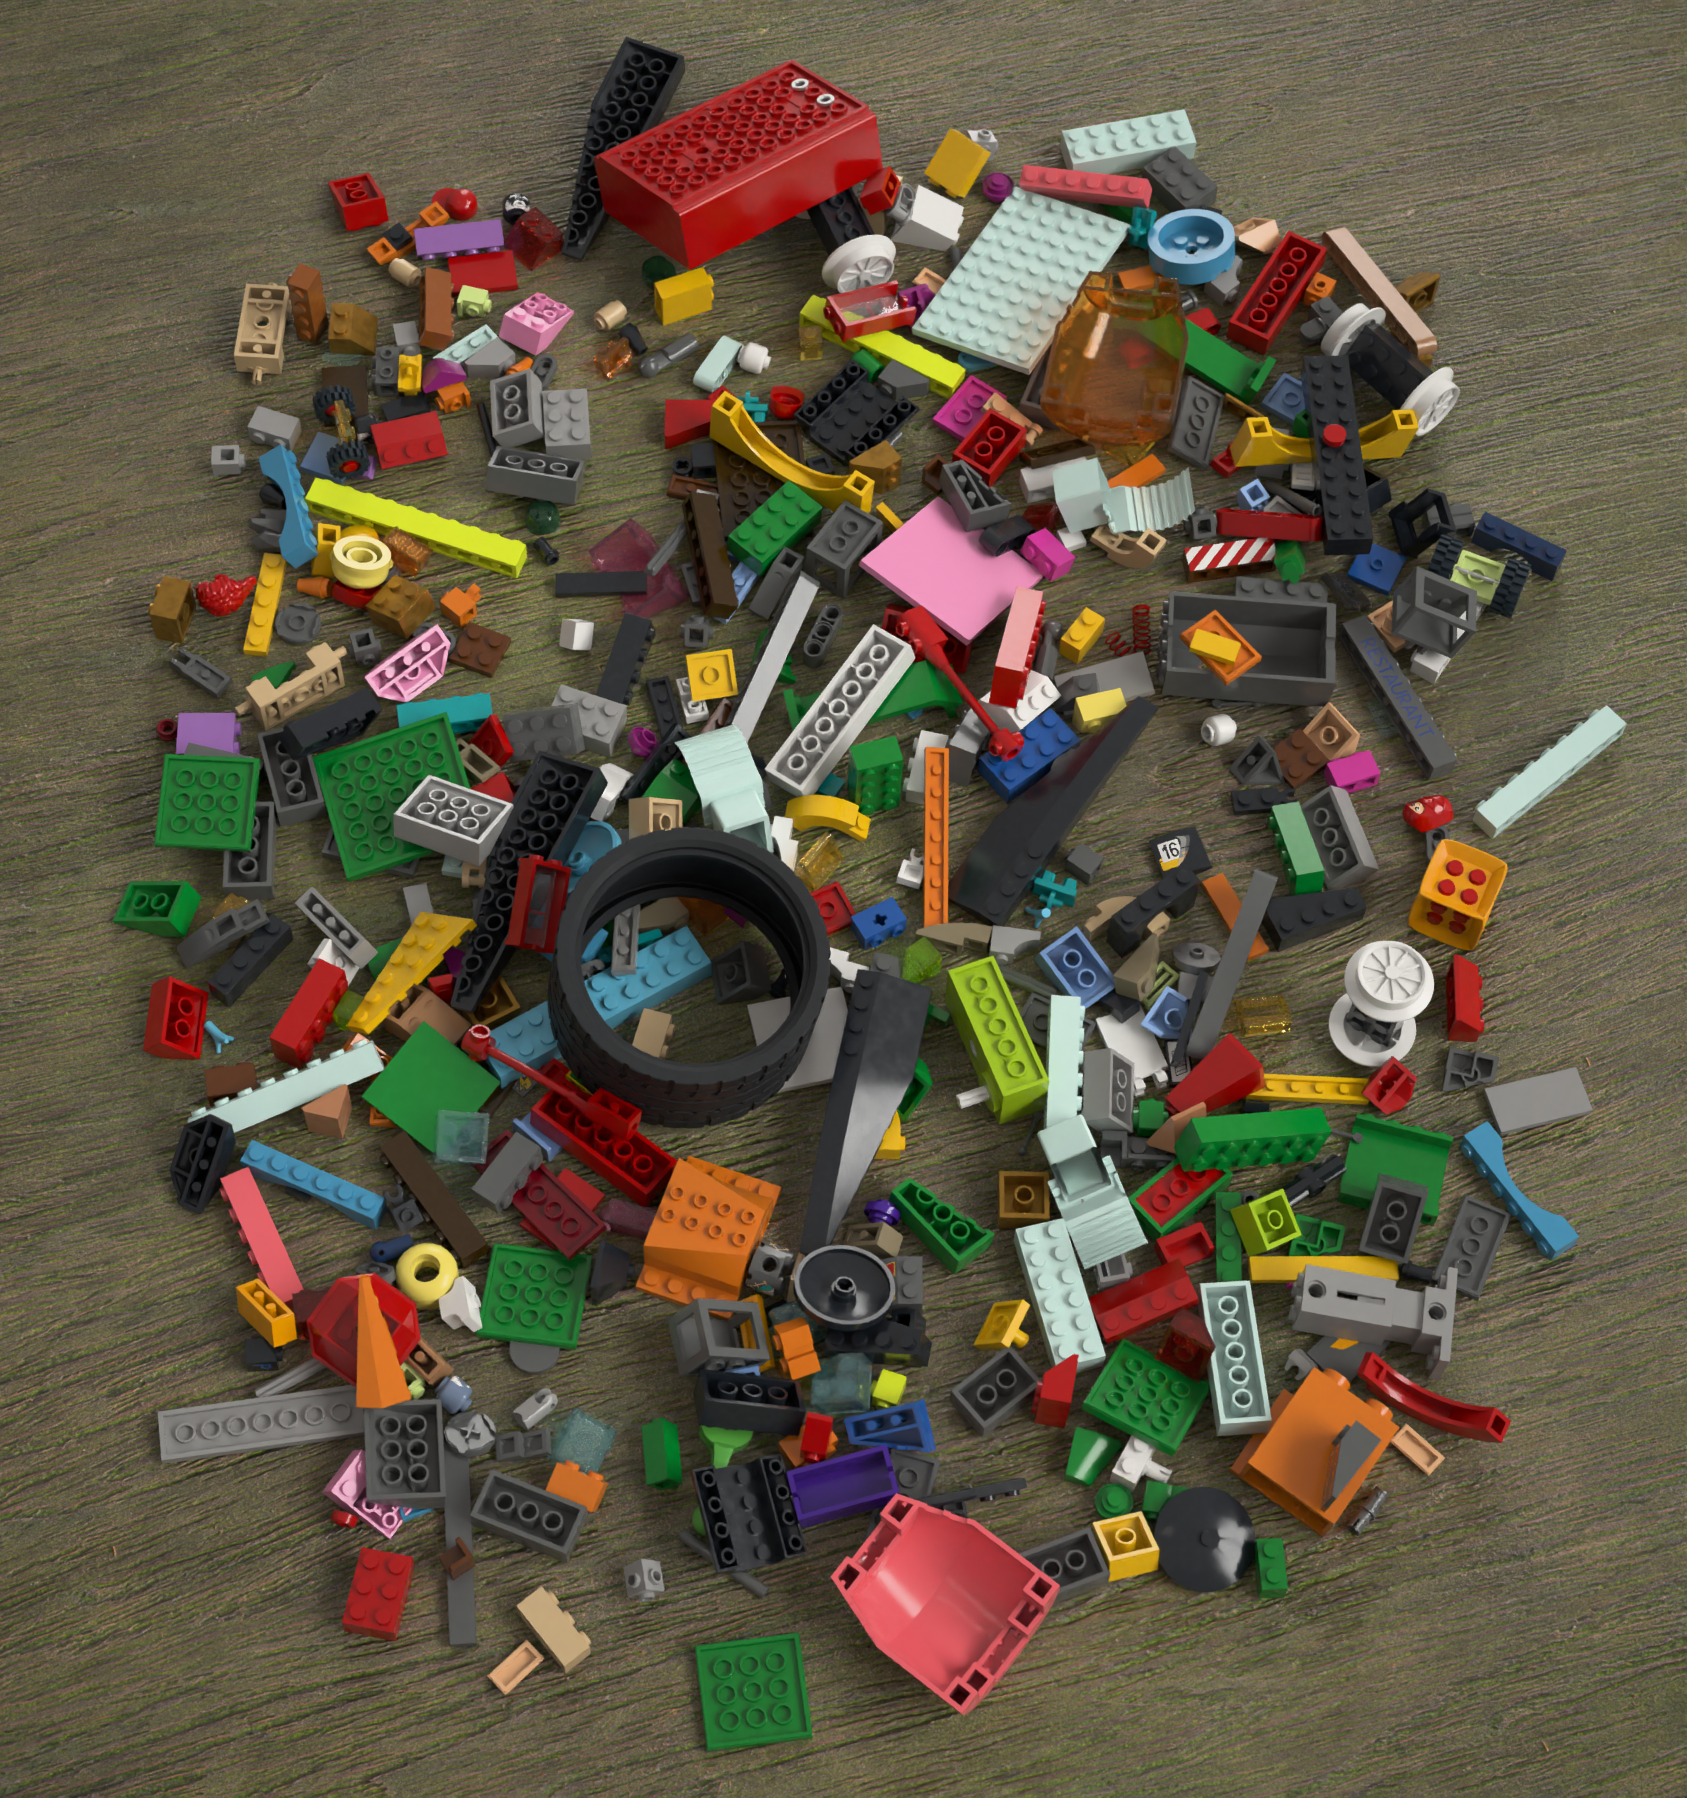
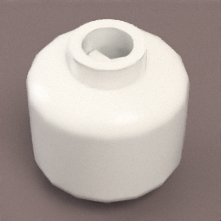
M749 342L746 346L742 345L737 362H740L741 369L754 374H760L763 369H768L771 357L767 356L768 349L766 347Z
M1218 714L1204 720L1201 727V735L1208 744L1219 746L1230 743L1234 739L1237 726L1230 716Z

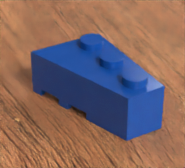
M925 1399L844 1418L850 1444L874 1447L887 1444L889 1448L927 1453L936 1450Z

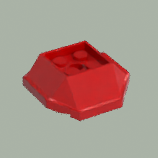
M376 1273L362 1274L369 1275L371 1278V1286L375 1296L378 1298V1305L382 1317L385 1318L401 1367L421 1339L416 1303ZM360 1275L338 1278L307 1319L312 1356L352 1386H357L358 1334L356 1328L358 1326Z

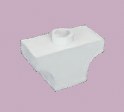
M325 938L307 963L313 969L320 958L345 970L348 986L359 970V967L331 939Z
M461 1276L454 1280V1286L449 1293L438 1298L441 1317L454 1330L461 1326H467L475 1332L482 1329L479 1312L481 1302L476 1294L475 1287L464 1276Z

